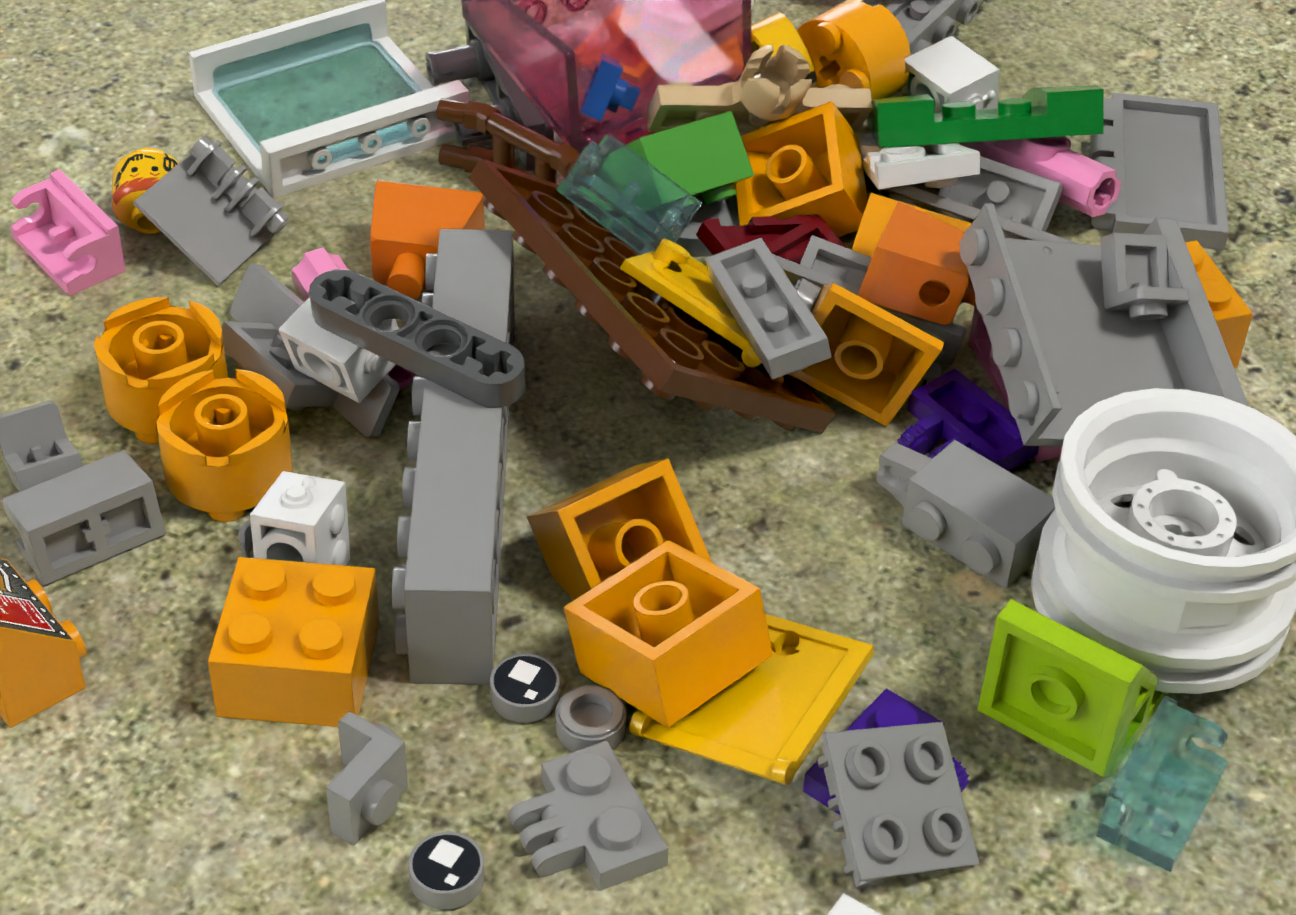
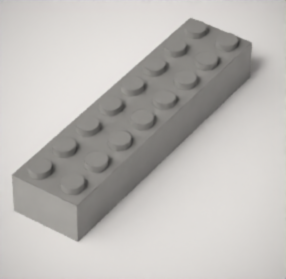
M440 229L438 254L427 253L426 290H434V293H423L422 303L513 346L515 324L513 230ZM439 343L428 348L426 352L434 356H447L453 354L459 348L453 344ZM414 376L412 409L413 415H420L421 421H409L407 441L408 460L416 461L417 463L416 467H404L402 489L403 507L412 508L411 515L399 516L397 531L398 557H407V562L402 563V566H394L392 575L393 609H405V614L397 613L396 655H408L410 683L490 685V676L494 669L510 405L499 408L482 406L419 376Z

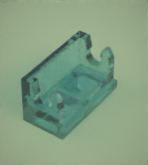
M612 134L605 135L599 145L591 141L581 153L565 180H562L556 189L640 255L655 251L662 239L676 243L702 204V202Z
M1165 695L1108 792L1096 837L1171 872L1220 782L1228 763L1227 760L1212 750L1203 749L1196 745L1192 738H1200L1211 746L1222 748L1228 738V734L1214 722L1178 707L1177 700Z

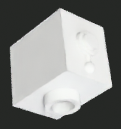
M949 36L905 59V74L909 71L910 74L908 82L902 89V97L928 94L934 99V113L942 112V105L951 102H973L976 104V110L998 108L999 69L953 36Z
M310 297L278 329L296 370L358 403L396 365L317 325L312 316ZM396 319L383 320L375 325V328L382 331L399 329Z
M283 471L250 514L254 558L346 566L351 559L346 482Z

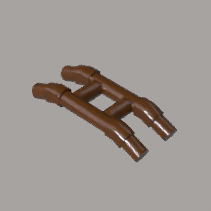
M444 98L440 99L437 106L438 120L462 124L464 128L479 130L487 135L492 134L493 151L475 146L466 148L443 143L438 158L440 165L464 169L465 172L471 173L479 159L482 158L531 175L515 166V147L535 156V177L557 184V171H559L581 193L589 195L598 188L599 179L590 170L585 158L575 148L563 142L559 144L502 115L500 110L488 104L475 101L465 103Z

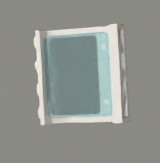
M366 0L189 52L194 97L273 198L456 140L454 123L438 120L437 106L441 98L465 103L469 101V90L459 80L434 87L388 37L385 0Z

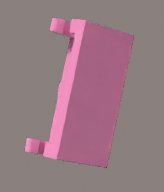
M60 169L51 172L49 179L22 189L11 199V203L17 209L26 208L32 203L39 202V207L33 215L22 217L10 225L12 238L68 296L126 271L118 225Z

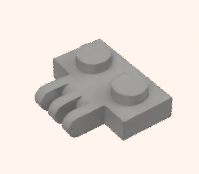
M608 741L541 763V782L547 793L516 804L508 813L514 829L521 832L519 838L527 853L533 854L531 862L539 876H549L585 863L598 889L601 891L668 865L669 848Z

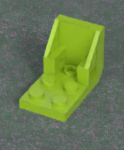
M1010 599L996 618L977 710L1102 777H1111L1170 693L1155 691L1159 677L1143 665Z

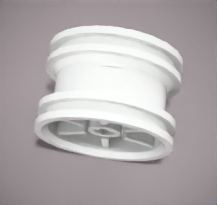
M1153 388L1124 392L1099 401L1080 414L1064 437L1052 492L1055 509L1043 526L1034 562L1031 588L1038 613L1143 665L1159 677L1155 691L1202 694L1231 689L1260 675L1277 659L1296 612V436L1285 426L1254 408L1222 396L1185 389Z

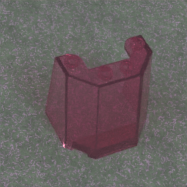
M461 0L463 18L565 144L575 148L582 156H588L595 161L640 137L657 133L648 132L645 112L658 85L684 81L693 86H720L725 83L737 82L752 55L751 0ZM601 53L618 60L620 65L623 66L620 79L639 87L641 92L633 110L630 111L619 106L617 112L614 113L606 109L602 120L599 121L580 113V107Z

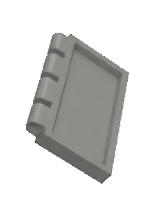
M1112 93L1111 98H1103L1104 134L1090 135V159L1116 170V177L1121 181L1117 200L1112 202L1106 213L1091 217L1092 226L1097 230L1112 231V233L1143 234L1155 217L1172 218L1177 220L1185 242L1197 240L1202 248L1224 250L1229 229L1218 103Z

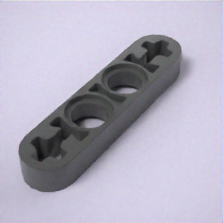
M347 269L327 271L317 276L310 284L309 297L312 316L316 324L321 328L482 406L489 408L508 406L515 403L524 394L526 388L524 357L512 345L354 271ZM387 319H400L406 322L405 326L393 331H382L375 328L377 323ZM439 343H449L459 348L456 352L447 356H434L426 352L428 348Z

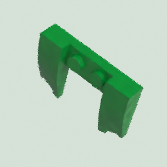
M1096 85L1031 88L1022 98L999 100L998 109L976 110V104L973 102H951L942 105V112L935 113L934 99L928 94L873 99V109L866 118L867 126L879 148L1104 134L1103 88Z

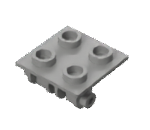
M203 136L189 150L190 154L136 199L133 205L219 286L289 221V217L282 211L285 205L281 201L277 203L262 187L258 190L255 188L259 183L256 177L248 181L243 176L247 170L243 164L237 169L233 166L235 161L221 148L222 143L219 140L212 143L206 136Z
M943 722L826 732L821 735L823 755L817 761L819 767L824 768L830 796H836L827 803L829 810L840 811L841 819L833 823V828L835 832H845L846 837L841 839L847 865L843 869L845 876H853L856 889L879 885L885 882L884 878L970 867L980 864Z

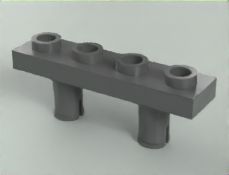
M485 6L465 9L467 45L425 53L426 69L430 83L435 86L439 85V83L476 77L478 81H482L493 103L490 106L500 110L502 115L554 141L550 116L548 112H540L532 82H524L518 55L515 52L509 53L502 25H494ZM454 123L456 136L461 146L492 139V134L487 135L479 130L464 128L462 124ZM515 147L526 171L535 170V156Z

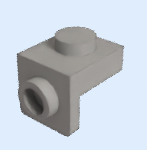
M1114 232L1100 238L1104 310L1129 311L1130 320L1152 321L1168 317V308L1190 302L1188 288L1169 287L1166 236Z
M48 400L0 415V450L8 477L19 492L83 466L79 451L66 437L58 406L53 401Z
M347 712L338 722L341 759L346 767L328 784L326 794L331 833L355 846L373 825L379 826L391 816L398 804L400 795L408 788L405 742L384 724L370 723L352 712Z

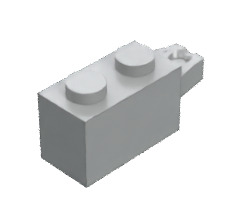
M956 440L951 442L933 459L898 443H894L880 455L876 482L893 494L894 498L904 506L902 525L913 531L918 537L931 542L965 563L973 571L986 576L1005 589L1011 586L1034 564L1043 526L1055 509L1053 497Z

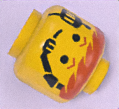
M148 147L137 149L120 158L114 166L112 173V211L117 220L128 228L135 229L141 233L154 234L160 232L133 203L180 162L162 150Z

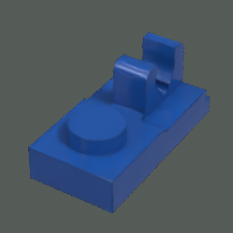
M601 53L581 101L580 113L601 121L606 109L614 113L617 112L619 106L630 111L633 110L641 90L639 87L620 79L623 66L620 65L618 60Z

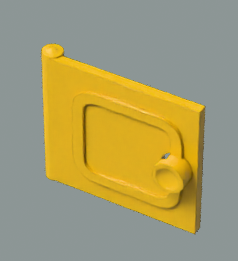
M662 239L655 251L624 260L620 267L622 271L743 350L742 360L745 365L756 367L762 364L709 278L707 266L690 256L686 249L675 242Z
M765 614L773 656L669 728L642 711H636L631 718L629 731L633 735L788 786L875 654L874 646Z

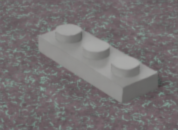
M762 238L705 258L709 278L772 380L789 373L801 371L807 366L832 357L828 337Z

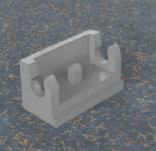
M125 450L1 499L7 517L21 536L20 539L15 540L26 561L36 572L43 586L166 534L153 481Z

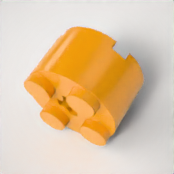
M846 0L805 22L797 29L814 66L817 78L816 88L843 84L849 88L870 89L873 100L893 96L902 90L908 82L910 71L905 74V59L911 56L908 38L897 18L880 4L872 7L863 3V0Z
M151 297L137 300L112 312L104 321L105 331L100 338L96 335L94 349L106 409L118 424L134 431L136 438L141 442L147 444L158 443L156 421L159 415L158 404L163 394L175 383L192 374L214 370L215 378H228L221 324L216 315L200 303L188 300L189 308L170 306L169 297Z
M235 369L236 378H215L214 370L192 374L171 386L163 394L158 404L159 415L156 421V431L164 478L169 491L180 502L194 509L208 512L212 519L220 522H230L241 518L246 510L257 506L283 471L294 473L288 413L283 393L270 379L248 370Z

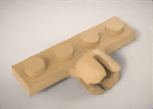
M766 45L752 53L737 82L725 83L720 86H693L684 81L658 85L645 115L648 132H661L732 111L739 133H750L833 101L854 132L858 133L872 111L873 104L870 89L849 88L843 84L829 85L824 88H809L812 84V79L805 78L810 71V66L800 52L788 45H780L775 56L772 57L771 55L774 52L773 45Z

